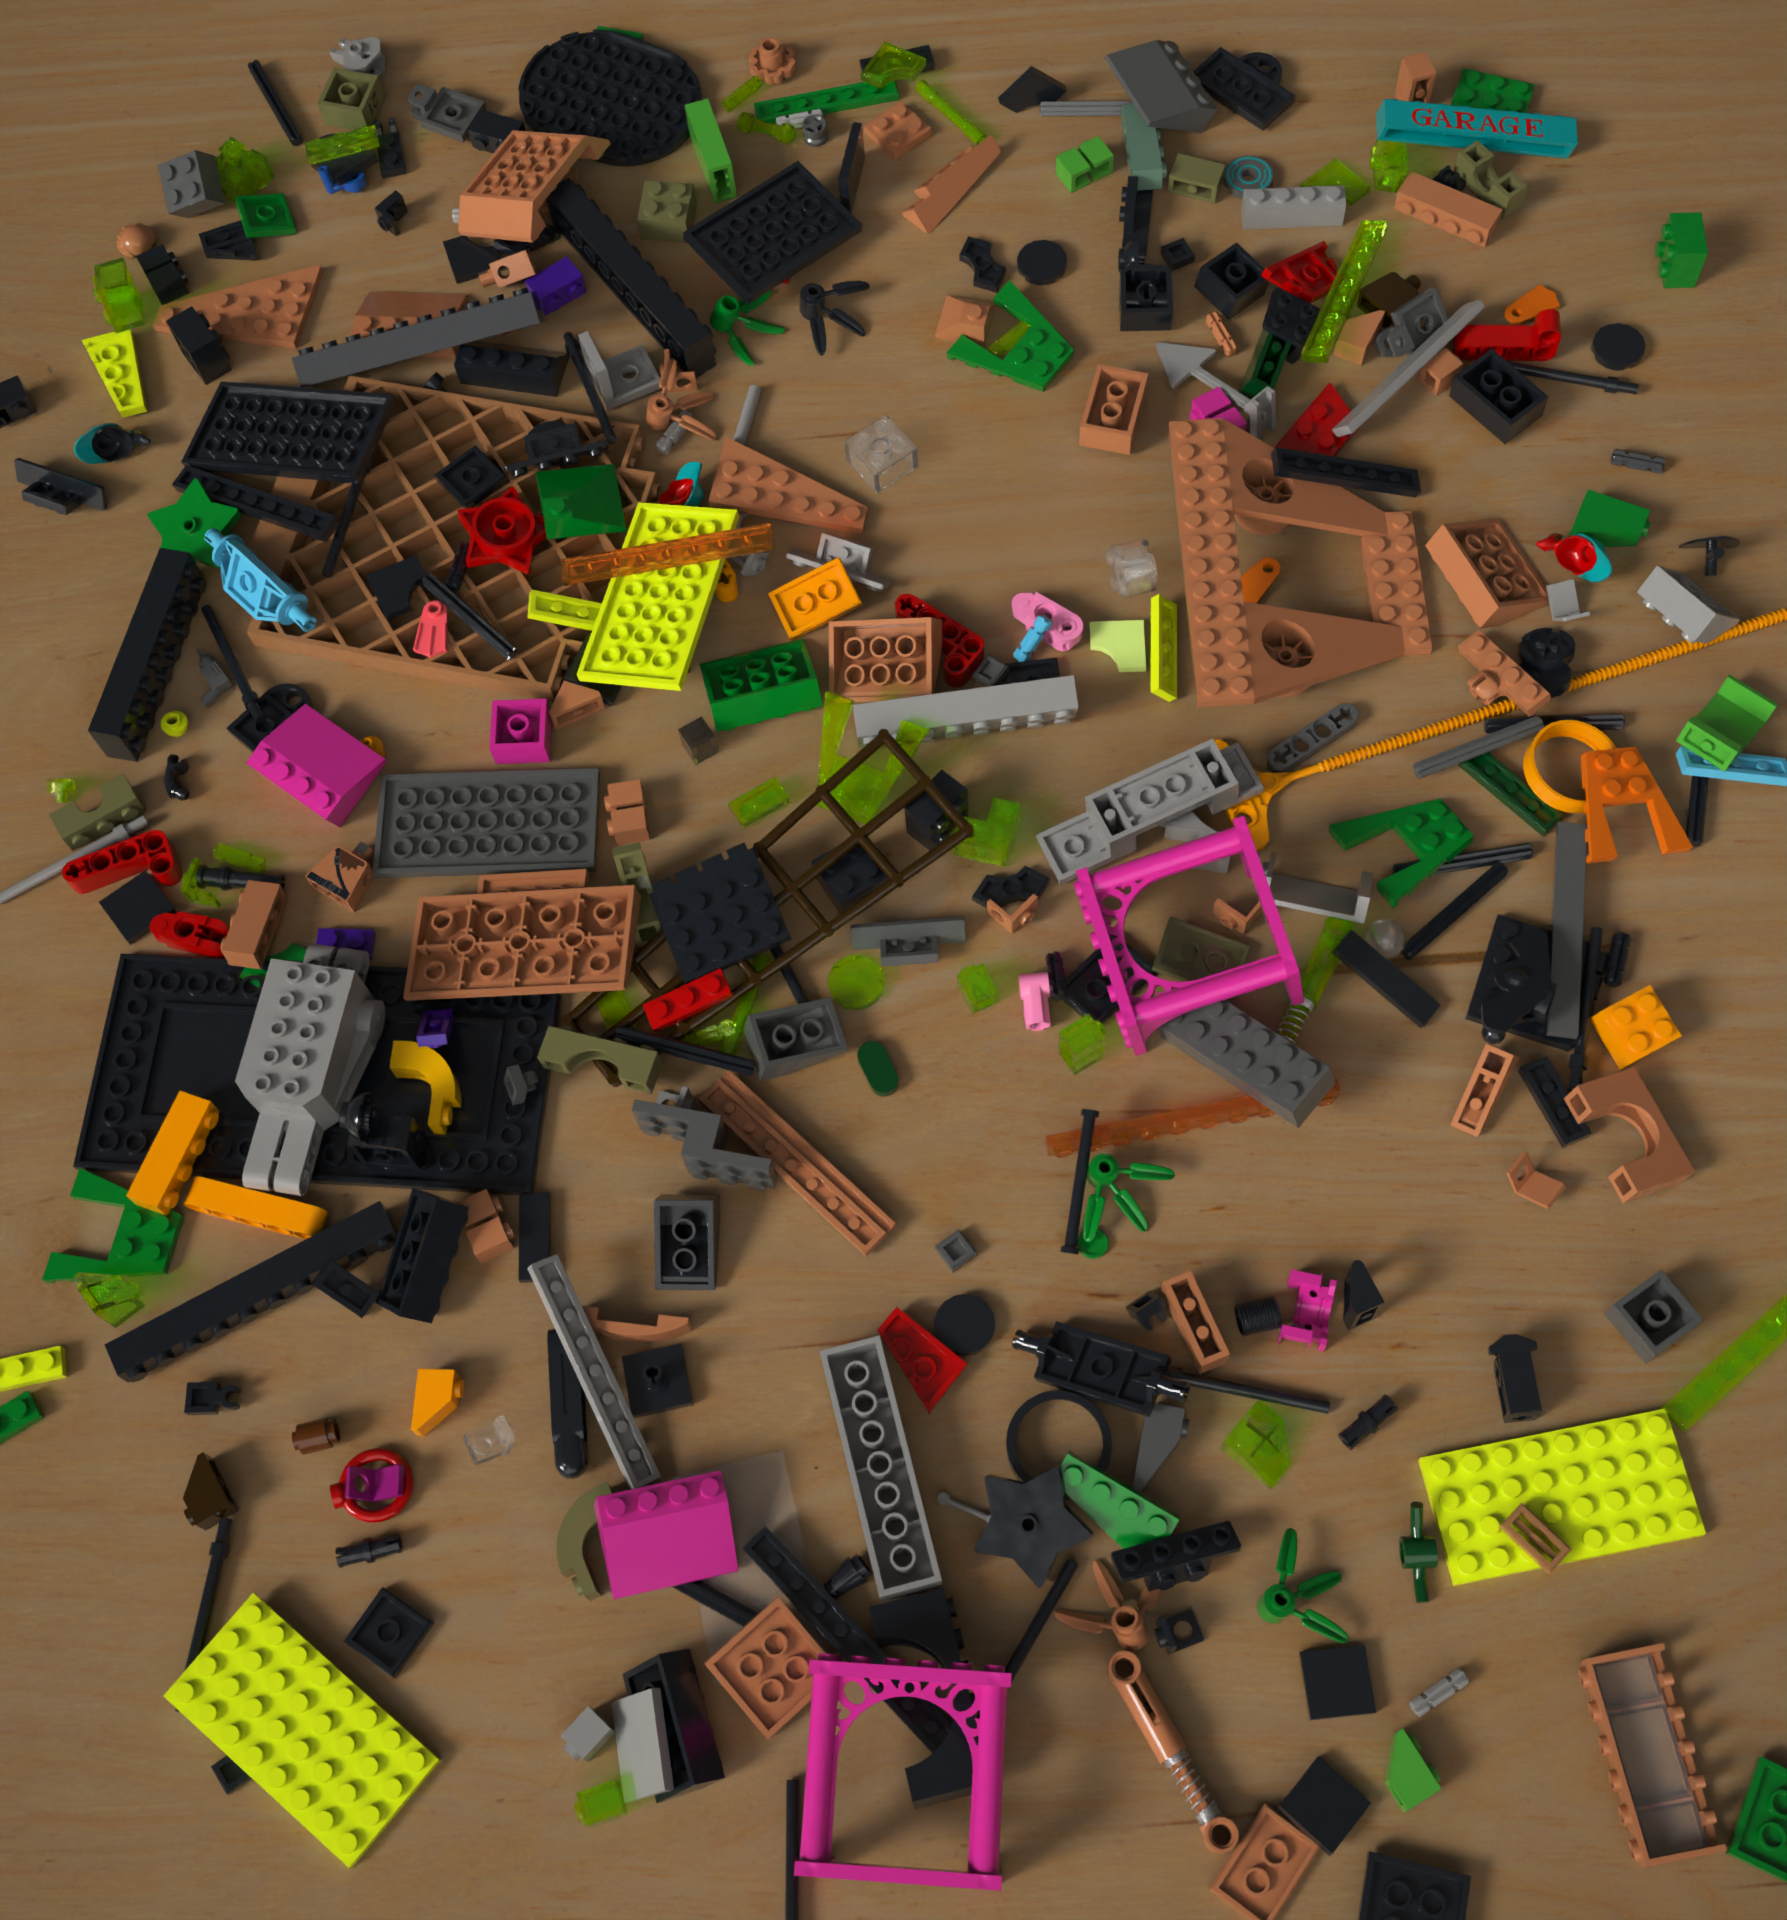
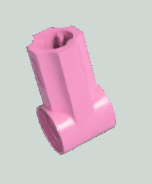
M1048 972L1019 974L1020 998L1024 1004L1026 1029L1040 1031L1051 1027L1048 998H1050Z

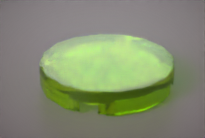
M854 954L843 957L833 965L828 975L827 983L830 996L836 1004L848 1010L858 1011L869 1008L879 1000L884 991L885 980L883 971L875 960Z

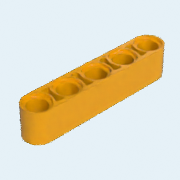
M200 1176L194 1177L184 1202V1206L197 1212L301 1239H307L321 1232L329 1214L326 1210L314 1205Z

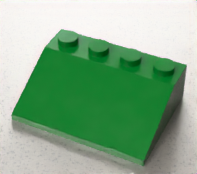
M804 639L699 664L717 732L723 730L730 731L739 726L758 724L763 720L775 717L783 718L792 713L811 711L816 707L823 706L817 677Z

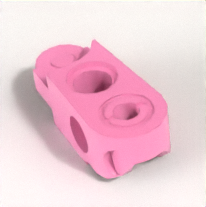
M1030 592L1019 593L1013 597V617L1025 624L1027 631L1031 626L1034 627L1033 623L1039 615H1045L1052 621V625L1047 632L1044 631L1045 635L1041 640L1047 645H1051L1056 650L1064 652L1070 650L1082 639L1083 622L1075 613L1038 592H1035V595Z

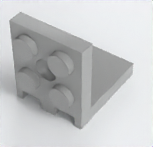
M588 331L578 335L587 369L594 380L599 395L604 400L607 411L661 389L659 387L660 377L643 344L602 360ZM632 372L636 374L633 378H624V375Z

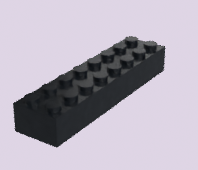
M159 548L88 729L90 735L107 757L138 762L140 754L145 750L149 730L154 726L156 712L163 703L164 691L167 684L171 682L172 670L175 662L181 656L182 644L189 635L190 623L193 616L197 614L198 602L207 586L206 579L189 552Z

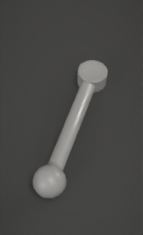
M941 1492L937 1497L939 1504L943 1506L949 1504L986 1520L987 1523L991 1518V1514L988 1515L951 1499L946 1492Z

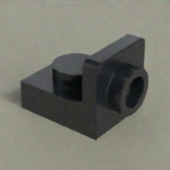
M395 190L375 207V211L378 217V225L385 232L389 231L397 236L400 232L396 221L401 219L408 211L403 196Z

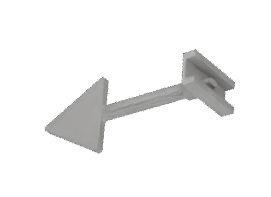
M1161 342L1156 343L1158 355L1172 389H1175L1189 376H1194L1212 389L1219 386L1229 400L1243 408L1244 412L1250 415L1251 435L1262 440V430L1266 427L1271 430L1276 428L1275 390L1267 386L1255 397L1249 399L1202 368L1205 363L1216 355L1215 349Z

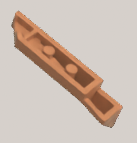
M993 135L987 136L975 147L971 145L964 149L914 189L919 200L902 212L903 216L925 233H931L1001 153Z

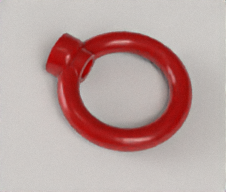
M382 1448L363 1451L348 1462L342 1471L339 1483L330 1485L334 1508L344 1507L351 1516L363 1522L379 1523L389 1520L399 1514L409 1502L414 1485L413 1474L407 1461L394 1451ZM372 1461H385L391 1465H404L403 1496L397 1497L393 1503L380 1510H368L361 1507L355 1499L346 1498L347 1467L355 1466L361 1468Z

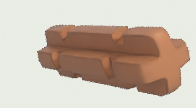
M1218 312L1208 314L1206 316V323L1210 329H1213L1211 332L1219 345L1223 347L1224 354L1228 357L1235 355L1238 352V345L1232 339L1233 336L1225 323L1221 321V316Z

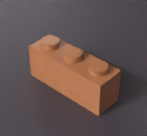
M248 880L245 890L241 891L237 911L230 919V929L227 936L221 942V952L229 965L262 969L287 902V897L280 884Z
M1191 1270L1163 1281L1161 1294L1198 1374H1203L1227 1364L1230 1353Z

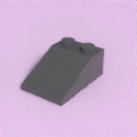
M831 997L748 1015L743 1028L752 1058L756 1062V1071L760 1081L791 1074L848 1050Z

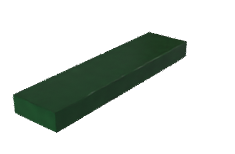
M1489 752L1458 764L1461 769L1541 836L1544 837L1557 825L1558 821L1563 819L1564 814L1539 799L1528 784Z

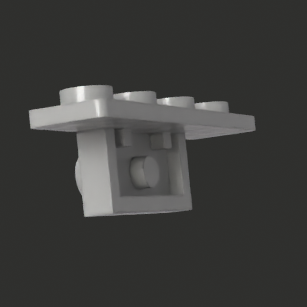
M827 531L821 534L817 555L799 549H793L787 552L786 558L793 560V564L797 566L808 567L809 565L815 568L840 557L852 583L860 582L866 584V588L872 591H881V589L883 590L891 584L890 579L868 573L874 549L873 546Z

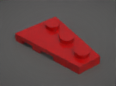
M896 1306L877 1331L930 1414L968 1367V1364Z

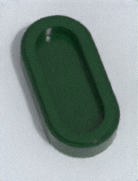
M875 1041L862 1044L857 1052V1058L871 1090L876 1095L882 1097L892 1095L898 1088L899 1080L885 1048Z

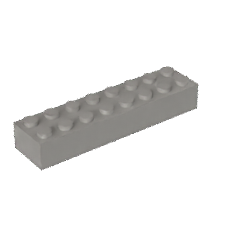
M1074 675L853 705L858 748L865 747L878 735L881 729H887L900 746H905L908 744L907 741L918 740L919 743H929L935 741V737L946 736V739L950 740L961 738L963 733L973 732V736L986 735L992 729H1000V732H1010L1016 730V726L1027 725V728L1032 729L1044 726V722L1054 721L1055 725L1068 724L1071 722V719L1075 718L1079 708Z
M880 1335L821 1350L822 1364L881 1603L943 1587Z

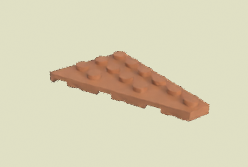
M315 265L160 305L153 327L156 332L171 333L166 321L192 306L198 315L204 314L211 326L209 329H215L221 340L297 349L323 275V270L321 266Z

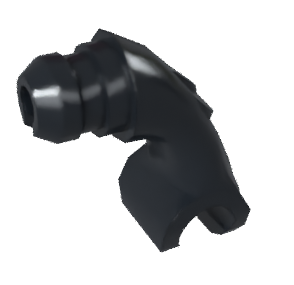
M171 754L167 758L164 776L166 792L171 799L177 798L180 801L188 799L190 792L187 788L180 785L177 777L187 773L189 769L186 759H182L178 763L179 757Z

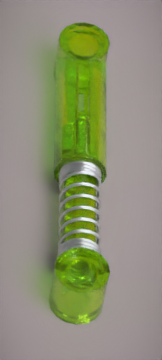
M1331 916L1325 920L1324 927L1300 974L1304 1003L1295 1006L1290 1003V1009L1286 1010V1016H1283V1022L1279 1024L1280 1029L1276 1030L1277 1034L1294 1045L1296 1044L1294 1040L1299 1038L1298 1032L1302 1031L1301 1026L1305 1025L1304 1020L1309 1018L1307 1013L1317 1008L1340 961L1331 952L1346 933L1351 929L1353 930V923L1350 920ZM1331 930H1340L1343 935H1335ZM1326 949H1329L1330 952L1322 967L1319 964L1324 956Z

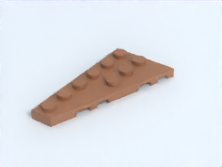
M725 436L709 497V507L734 509L741 513L863 535L868 513L867 506Z

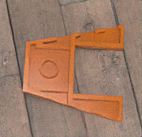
M1636 746L1586 751L1581 755L1582 789H1585L1586 794L1583 810L1584 814H1587L1585 843H1588L1589 855L1586 857L1587 864L1613 861L1618 857L1603 807L1646 803L1662 855L1688 852L1693 848Z

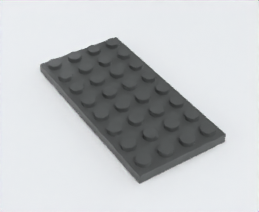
M599 768L381 775L373 875L375 878L489 875L587 869L588 872H596L600 790Z

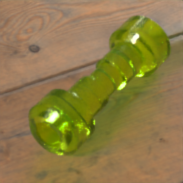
M742 112L737 120V128L740 132L747 134L752 131L763 132L778 138L780 143L787 145L794 141L796 134L794 125L787 123L781 125L768 124L762 120L755 119L753 114Z

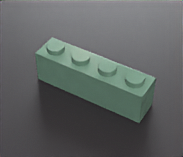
M1124 104L1121 110V127L1129 175L1138 177V191L1162 189V178L1167 177L1166 162H1162L1164 160L1163 145H1159L1161 143L1160 129L1148 127L1134 104Z

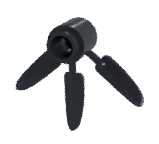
M865 281L840 282L833 284V290L825 291L818 284L810 283L801 289L799 310L805 319L810 320L814 344L819 355L823 356L826 352L824 319L820 317L823 312L828 314L829 318L859 336H865L863 327L848 314L838 308H834L833 311L825 308V296L833 294L842 296L870 289L869 283Z

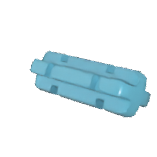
M1039 615L1033 623L1034 627L1031 626L1022 639L1021 647L1018 646L1013 656L1019 662L1029 660L1032 655L1031 651H1035L1044 637V631L1047 632L1052 625V621L1047 616Z

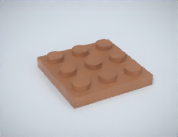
M777 1596L706 1660L704 1664L768 1740L811 1701L813 1675L809 1674V1661L818 1660V1653H826Z

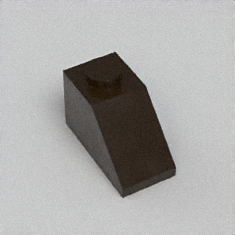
M204 1452L199 1454L183 1496L187 1506L184 1514L192 1526L196 1525L204 1530H208L218 1524L220 1518H228L238 1512L239 1509L214 1459Z

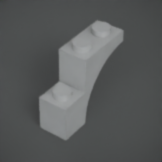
M1192 810L1160 825V827L1165 828L1164 838L1185 842L1217 833V831L1205 825ZM1230 856L1194 867V869L1227 874Z

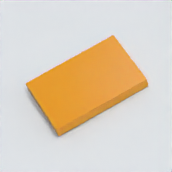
M840 557L768 593L791 641L863 605Z

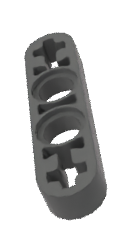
M1349 703L1337 705L1275 746L1268 754V769L1272 773H1287L1356 726L1359 716L1356 707ZM1341 714L1343 716L1350 715V720L1344 718L1339 721ZM1324 726L1330 729L1331 734L1327 737H1322L1317 734L1316 729ZM1298 741H1305L1308 743L1309 749L1299 751L1295 748L1294 744ZM1287 756L1284 764L1282 762L1275 763V757L1282 759Z

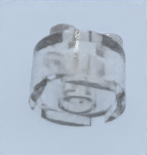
M1145 538L1112 545L1111 550H1106L1105 552L1107 564L1112 566L1113 576L1110 577L1112 591L1118 592L1122 598L1154 592L1157 589L1152 586V583L1157 582L1156 564L1153 553H1147L1145 546H1148L1149 543Z

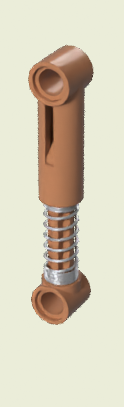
M1129 1651L1115 1653L1108 1664L1107 1674L1109 1679L1118 1690L1160 1764L1164 1763L1167 1769H1171L1173 1772L1171 1777L1177 1779L1176 1785L1181 1786V1793L1187 1797L1186 1802L1191 1803L1192 1807L1190 1810H1195L1197 1814L1195 1818L1201 1826L1199 1829L1203 1834L1206 1847L1216 1854H1224L1231 1851L1239 1839L1238 1829L1233 1821L1228 1819L1225 1812H1221L1218 1804L1214 1805L1215 1800H1211L1209 1797L1210 1792H1207L1204 1788L1206 1783H1201L1199 1779L1201 1775L1195 1773L1196 1767L1191 1766V1758L1187 1759L1189 1754H1187L1186 1749L1188 1746L1142 1669L1139 1659ZM1120 1661H1126L1132 1665L1133 1674L1130 1677L1122 1678L1116 1673L1115 1665ZM1133 1684L1136 1685L1151 1713L1148 1714L1132 1687ZM1223 1826L1228 1830L1230 1836L1226 1845H1218L1213 1841L1212 1830L1214 1827Z

